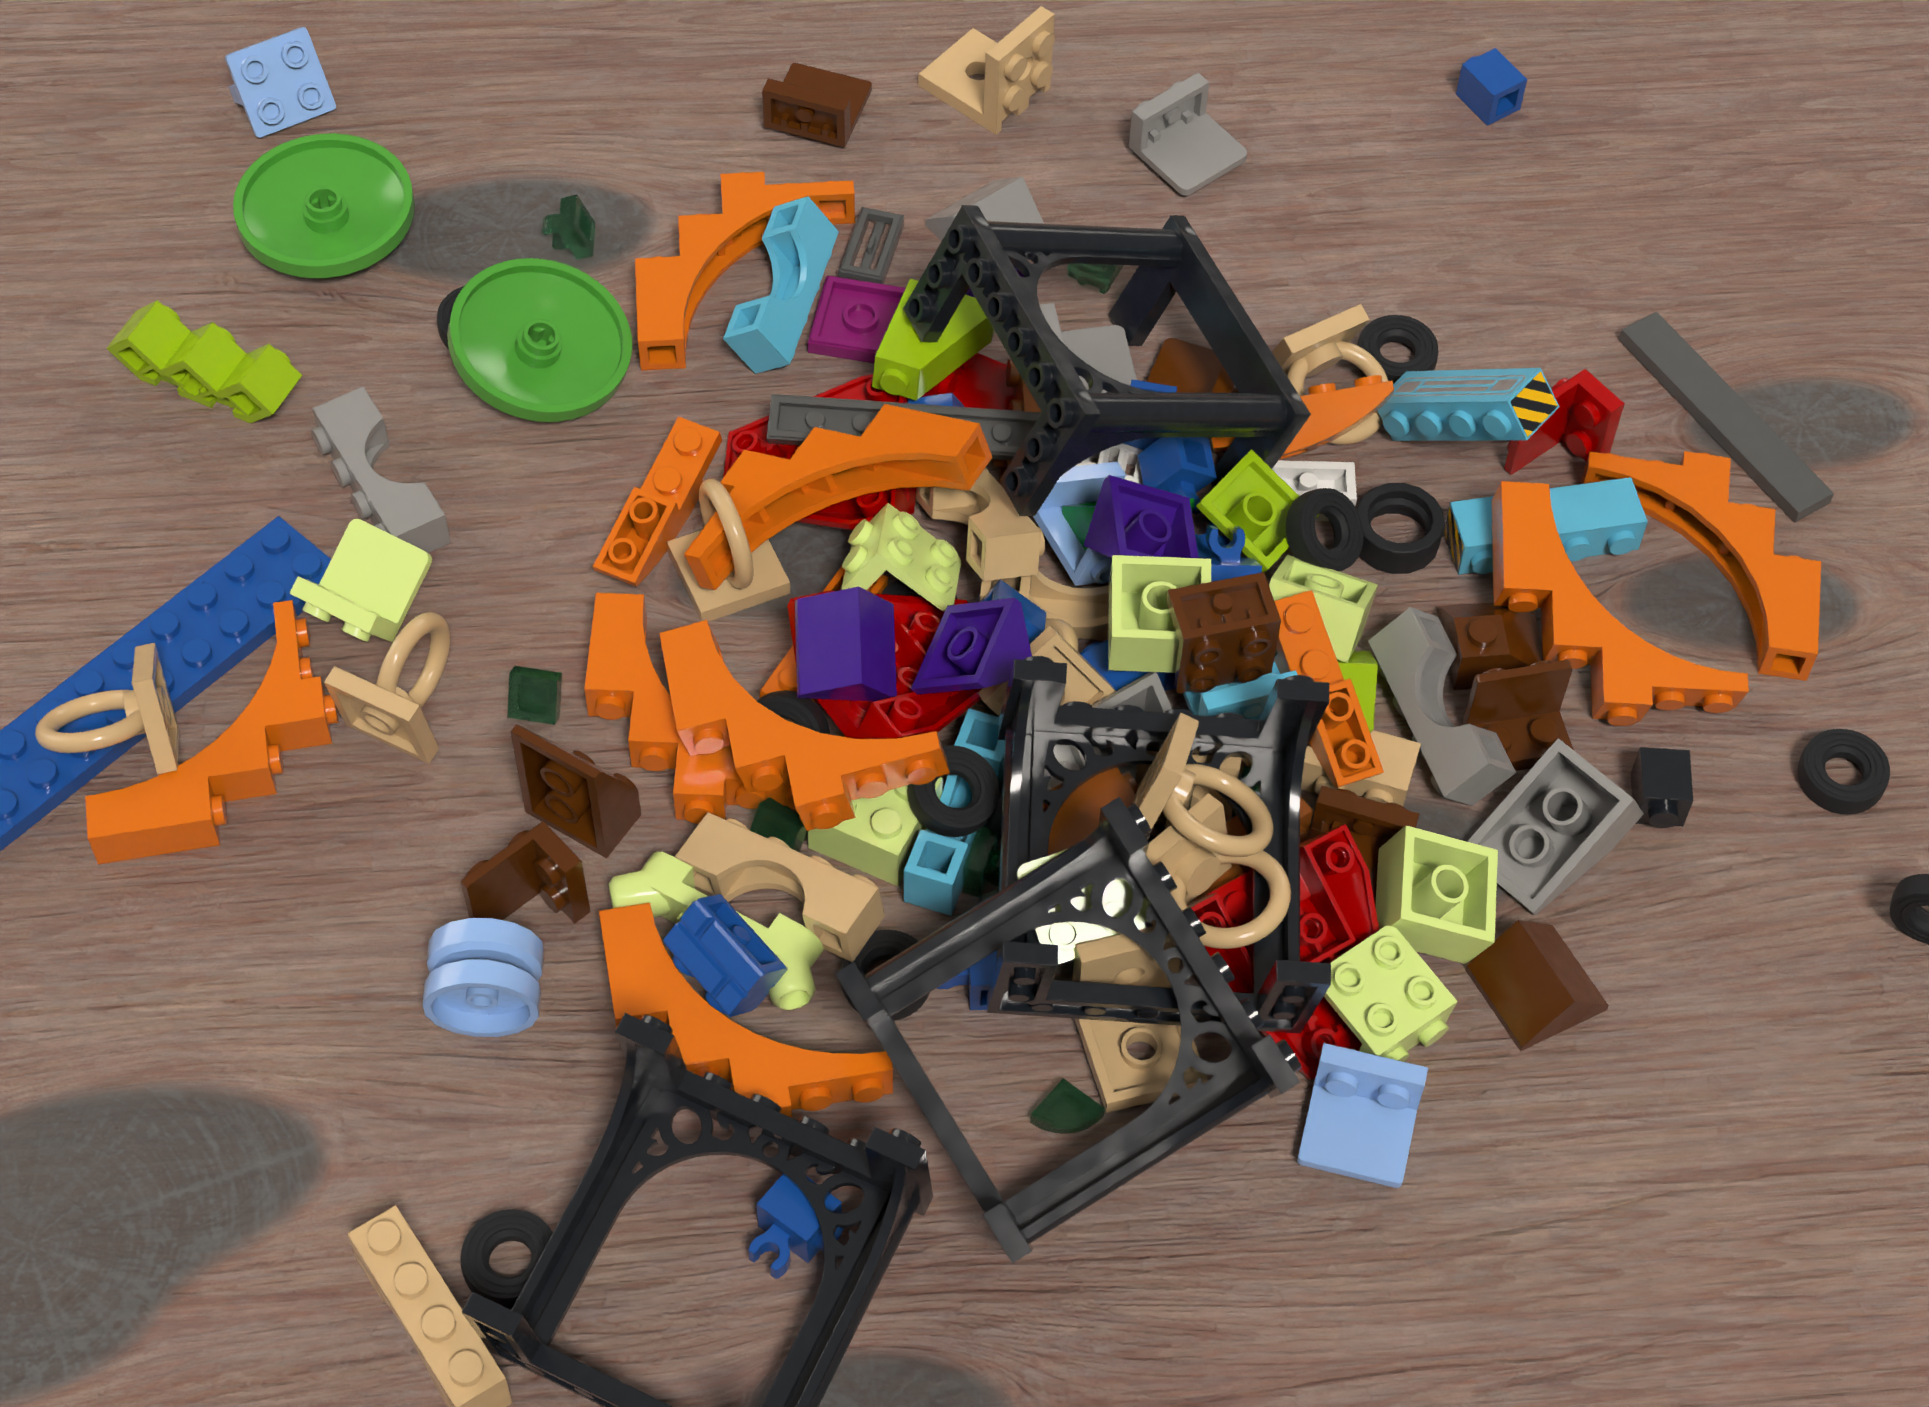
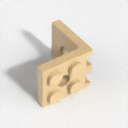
M1040 6L998 43L972 28L918 74V86L997 135L1002 130V121L1011 113L1019 116L1029 107V98L1040 89L1045 93L1050 89L1053 73L1052 50L1055 41L1053 34L1055 14ZM982 74L985 75V79L974 80L969 78V76Z
M1155 926L1140 929V931L1150 933L1154 930ZM1122 934L1076 944L1072 981L1172 988L1157 962L1142 947ZM1166 936L1163 950L1174 947L1168 936ZM1172 958L1168 962V968L1171 972L1178 973L1180 959ZM1075 1019L1105 1112L1109 1113L1154 1102L1165 1088L1174 1070L1179 1053L1181 1026ZM1193 1039V1041H1192V1049H1193L1194 1053L1200 1058L1199 1053H1198V1050H1197V1047H1196L1195 1042H1194V1039ZM1134 1042H1146L1154 1048L1156 1053L1149 1059L1138 1060L1128 1053L1127 1047ZM1192 1066L1184 1072V1082L1189 1089L1196 1084L1198 1078H1201L1203 1084L1208 1081L1206 1074L1196 1071Z

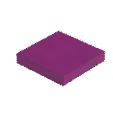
M827 275L808 339V353L874 363L875 355L906 288Z

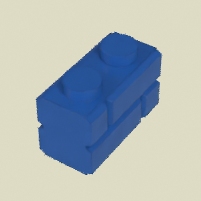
M721 894L699 898L694 901L680 918L681 921L675 924L662 940L674 954L672 957L674 965L682 973L694 977L707 991L705 994L707 1002L716 1010L727 1014L729 1017L747 1013L757 1008L770 992V988L774 987L788 970L783 962Z

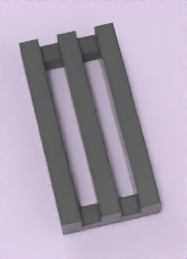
M862 207L839 269V277L884 284L904 228V215ZM874 220L876 224L861 266H854L869 221ZM889 223L891 227L876 270H872L871 267L886 224Z

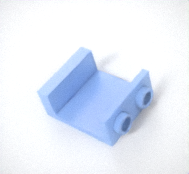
M1118 461L1074 466L1059 478L1037 514L1033 516L1075 586L1109 582L1112 558L1090 548H1087L1086 551L1084 550L1064 518L1062 506L1097 501L1103 481L1108 475L1122 479L1125 478L1126 474Z

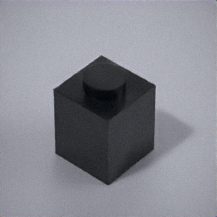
M1640 747L1631 771L1632 798L1644 814L1635 824H1649L1656 828L1684 826L1694 801L1690 750Z

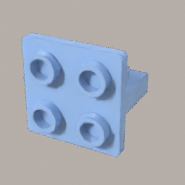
M299 27L225 56V61L234 81L233 85L228 86L234 103L243 105L253 132L257 137H264L336 108V103L308 30L305 27Z

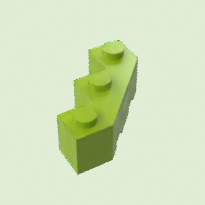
M158 300L136 310L106 348L140 380L157 386L161 380L178 386V395L210 408L216 402L234 408L232 411L233 416L250 424L273 415L302 377V374L291 365L289 357L282 351L273 348L270 344L246 353L236 344L235 338L230 332L217 326L214 322L191 332L180 322V317L174 310L162 305Z

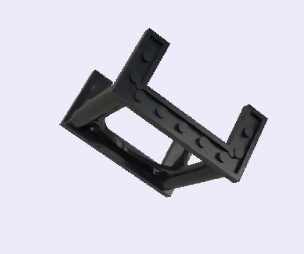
M962 205L903 308L921 342H938L970 287L1042 412L1000 478V482L1019 516H1035L1059 478L1077 464L1110 447L1138 439L1157 437H1235L1215 466L1217 478L1211 482L1213 487L1251 449L1273 469L1311 415L1185 216L1170 215L1162 229L987 221L978 206ZM1064 264L1138 266L1109 312V316L1114 324L1124 328L1128 346L1143 345L1177 292L1239 393L1154 392L1126 385L1097 371L1075 355L1058 338L1047 323L1037 297V285L1040 276L1047 270ZM1016 269L1019 270L1024 275V277H1020ZM1079 376L1084 378L1088 383V390L1085 388Z
M1030 656L1023 660L1014 659L998 720V740H1005L999 892L1018 880L1017 870L1022 864L1048 856L1049 836L1055 817L1065 801L1077 788L1100 773L1114 768L1136 764H1152L1156 756L1149 755L1147 751L1158 752L1178 716L1180 713H1183L1199 721L1186 764H1201L1220 770V765L1229 757L1247 758L1251 763L1250 772L1240 781L1251 789L1256 784L1259 785V792H1254L1267 806L1273 821V836L1263 851L1270 854L1280 863L1286 872L1291 887V900L1283 921L1268 936L1252 944V993H1233L1239 1002L1248 998L1257 1010L1264 1023V1026L1257 1029V1031L1301 1033L1331 985V963L1300 961V795L1306 748L1329 704V683L1314 682L1312 678L1303 675H1293L1284 679H1277L1259 720L1244 719L1242 715L1230 712L1220 713L1213 717L1194 715L1191 711L1185 709H1171L1164 713L1144 712L1140 707L1133 705H1122L1114 709L1093 708L1092 705L1080 701L1068 702L1062 706L1060 702L1066 686L1067 663L1053 662L1052 659L1044 656ZM1056 744L1075 746L1084 757V768L1080 770L1065 768L1056 759L1053 752L1054 746ZM1093 747L1101 749L1112 748L1113 753L1109 756H1098L1095 754ZM1192 754H1198L1199 756L1213 755L1210 763H1199L1193 759ZM1044 769L1057 780L1063 781V786L1060 789L1047 790L1051 776L1045 777ZM1217 791L1233 808L1246 834H1250L1253 828L1246 812L1231 798ZM1043 803L1049 806L1046 812L1043 811ZM1253 869L1252 920L1263 912L1270 898V889L1266 879L1255 869ZM1035 930L1029 931L1011 942L1004 941L1002 948L997 950L996 967L987 995V1013L1181 1026L1179 1009L1172 988L1053 980L1058 967V945L1039 944ZM1197 1001L1192 1004L1191 1012L1197 1022L1217 1021L1222 1023L1218 1016H1210L1203 1010V1006H1207V1003Z
M1120 797L1100 809L1098 828L1085 839L865 975L857 964L852 962L835 973L864 1022L874 1031L985 1212L983 1214L984 1218L1012 1263L1032 1252L1033 1247L1030 1243L1257 1100L1267 1094L1270 1098L1276 1097L1300 1083L1294 1072L1302 1068L1293 1050L1284 1039L1275 1043L1270 1034L1262 1039L1257 1029L1264 1026V1023L1257 1010L1248 998L1241 1002L1238 1001L1228 983L1235 980L1229 966L1219 952L1210 956L1199 939L1206 934V931L1190 906L1181 911L1170 893L1177 889L1172 876L1161 861L1152 865L1146 853L1149 842L1147 839L1150 838L1149 833L1152 830L1147 820L1135 803L1126 808ZM1116 879H1123L1131 887L1132 902L1124 915L1111 917L1104 910L1103 894L1110 882ZM1092 884L1090 896L1092 908L1087 911H1080L1072 905L1071 900L1085 897L1081 890ZM1143 899L1148 904L1146 910L1148 923L1155 921V928L1150 933L1141 932L1134 922L1135 917L1142 908ZM1057 905L1061 907L1060 912H1048ZM1068 922L1093 924L1116 931L1142 947L1157 962L1172 987L1179 1009L1181 1024L1179 1053L1174 1070L1161 1094L1140 1116L1004 1201L891 1016L1002 948L1004 941L1011 942L1029 931L1052 924ZM1166 936H1168L1174 947L1163 950ZM1179 958L1183 962V970L1179 973L1171 972L1168 968L1170 959ZM1192 975L1199 986L1184 984V982ZM1197 1001L1207 1003V1006H1203V1010L1210 1016H1218L1222 1023L1217 1021L1197 1022L1191 1012L1192 1004ZM1206 1032L1219 1034L1229 1042L1231 1053L1227 1059L1221 1062L1202 1060L1192 1049L1193 1039L1197 1035ZM1192 1066L1196 1071L1212 1075L1213 1078L1204 1084L1201 1078H1198L1196 1084L1189 1089L1184 1082V1072ZM1174 1093L1180 1096L1179 1100L1169 1105V1101Z
M625 1013L615 1031L626 1058L623 1080L616 1105L595 1156L511 1310L472 1292L462 1310V1314L491 1353L602 1407H672L550 1348L549 1345L619 1214L633 1194L645 1182L664 1169L695 1157L732 1155L753 1159L780 1172L802 1192L816 1214L824 1242V1269L819 1291L762 1407H819L915 1212L924 1216L933 1199L926 1150L921 1148L922 1143L918 1138L897 1128H892L890 1133L874 1127L867 1143L854 1138H849L847 1143L828 1135L829 1129L825 1125L810 1117L801 1116L799 1121L780 1113L781 1107L762 1095L753 1094L749 1099L732 1091L733 1085L716 1074L705 1072L703 1077L688 1071L676 1038L672 1034L673 1029L669 1025L653 1016L644 1015L642 1020ZM684 1109L694 1112L701 1121V1134L698 1140L692 1144L680 1142L672 1130L674 1116ZM712 1119L718 1121L720 1127L726 1132L729 1131V1127L733 1128L732 1137L728 1140H720L712 1136ZM657 1130H659L660 1136L668 1149L663 1155L653 1156L648 1153L653 1147L658 1145L657 1140L653 1139ZM750 1136L756 1139L753 1144L751 1143ZM770 1145L779 1149V1152L774 1157H767L764 1155V1149ZM641 1164L643 1167L635 1173L637 1167ZM812 1167H817V1174H833L822 1184H815L806 1177L808 1170ZM855 1186L863 1191L864 1198L861 1204L850 1212L833 1213L825 1206L828 1195L840 1187ZM860 1224L856 1233L849 1230V1240L846 1245L841 1244L834 1237L837 1227L849 1228ZM836 1259H843L839 1268L836 1269Z

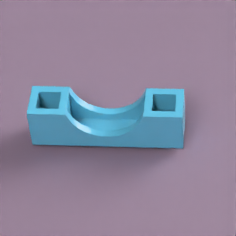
M809 196L773 208L762 237L772 265L773 285L771 294L736 305L723 340L755 374L790 365L839 233Z
M968 709L954 746L971 749L985 758L996 773L1000 789L1003 782L1005 740H998L999 717ZM947 775L940 801L952 808L967 806L972 798L970 786L959 776ZM987 823L978 831L962 837H947L937 834L928 828L925 831L920 829L904 869V902L952 916Z

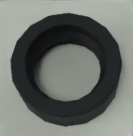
M1386 483L1372 488L1360 499L1357 511L1363 526V546L1359 555L1362 560L1373 568L1390 574H1409L1425 568L1436 557L1445 522L1443 510L1432 495L1420 487L1407 483ZM1384 514H1402L1411 517L1421 524L1426 533L1422 539L1412 543H1395L1385 540L1378 535L1370 523L1375 517Z

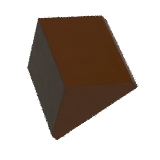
M1518 920L1495 940V943L1467 964L1465 969L1520 1052L1606 1011L1609 1006L1553 925Z

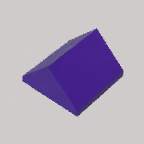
M1108 475L1103 481L1083 546L1112 558V555L1199 558L1190 498Z
M859 586L799 598L795 601L797 698L878 701L897 696L894 604Z
M1014 597L947 606L911 690L917 695L981 689L1009 681L1014 659L1023 660L1032 656L1021 602Z

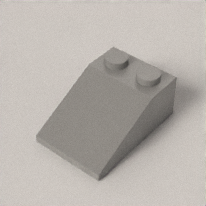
M1558 738L1467 842L1498 850L1497 884L1536 916L1611 852L1644 813L1630 795Z

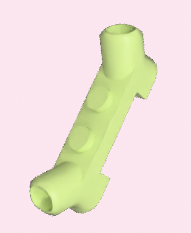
M658 851L650 856L640 871L613 876L608 884L613 908L650 903L653 918L662 916L675 924L681 921L680 918L694 901L699 898L708 897L695 889L692 866L672 855ZM737 912L788 969L777 984L769 990L773 1006L784 1010H793L808 1004L816 991L810 968L824 950L819 938L803 925L781 913L778 914L770 927L767 928Z

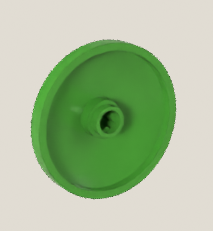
M336 133L300 137L269 150L246 170L237 185L233 201V212L238 233L247 250L261 263L276 271L304 278H331L348 275L377 263L390 254L404 239L411 226L415 208L410 177L403 164L394 154L368 139Z
M522 258L508 260L479 272L468 281L458 294L448 324L447 337L450 356L458 374L466 385L477 396L494 408L509 415L531 421H567L585 416L597 410L609 401L621 386L632 354L630 326L625 313L614 296L597 280L579 269L546 259Z

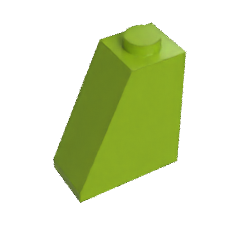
M910 278L875 355L872 387L892 395L918 400L987 346L993 339L994 329L977 299L965 295L938 342H921L903 310L919 282Z

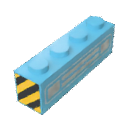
M1541 368L1406 371L1393 384L1394 395L1378 410V413L1383 420L1384 428L1390 434L1393 441L1528 440L1560 406Z
M1631 477L1550 488L1551 507L1556 528L1570 561H1578L1590 556L1611 553L1622 555L1632 550H1639L1648 521ZM1493 496L1450 502L1444 533L1458 575L1469 573L1487 574L1493 571L1491 508Z

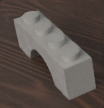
M364 387L312 408L317 426L311 429L314 442L322 455L329 453L333 458L331 467L339 484L342 487L347 485L351 487L354 492L351 493V499L361 519L369 517L375 527L428 553L451 543L446 516L425 482H394L380 476L373 470L379 456L389 447L383 416Z
M1409 607L1368 640L1375 654V660L1378 663L1377 671L1388 681L1395 696L1393 704L1400 715L1407 720L1414 735L1412 736V741L1421 743L1419 754L1425 758L1433 774L1431 776L1432 785L1443 798L1473 806L1516 773L1497 733L1471 724L1455 727L1450 721L1444 707L1443 687L1447 672L1457 654L1437 616Z

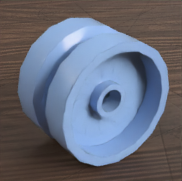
M467 918L449 922L436 929L429 939L427 966L429 975L424 984L422 1004L425 1016L439 1027L453 1033L474 1037H501L519 1033L533 1026L539 1017L541 992L538 980L542 976L544 949L542 940L525 927L513 922L493 918Z

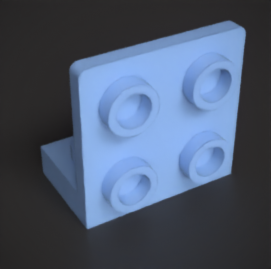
M1324 1043L1297 1162L1302 1166L1393 1188H1400L1404 1179L1417 1109L1425 1087L1428 1067Z

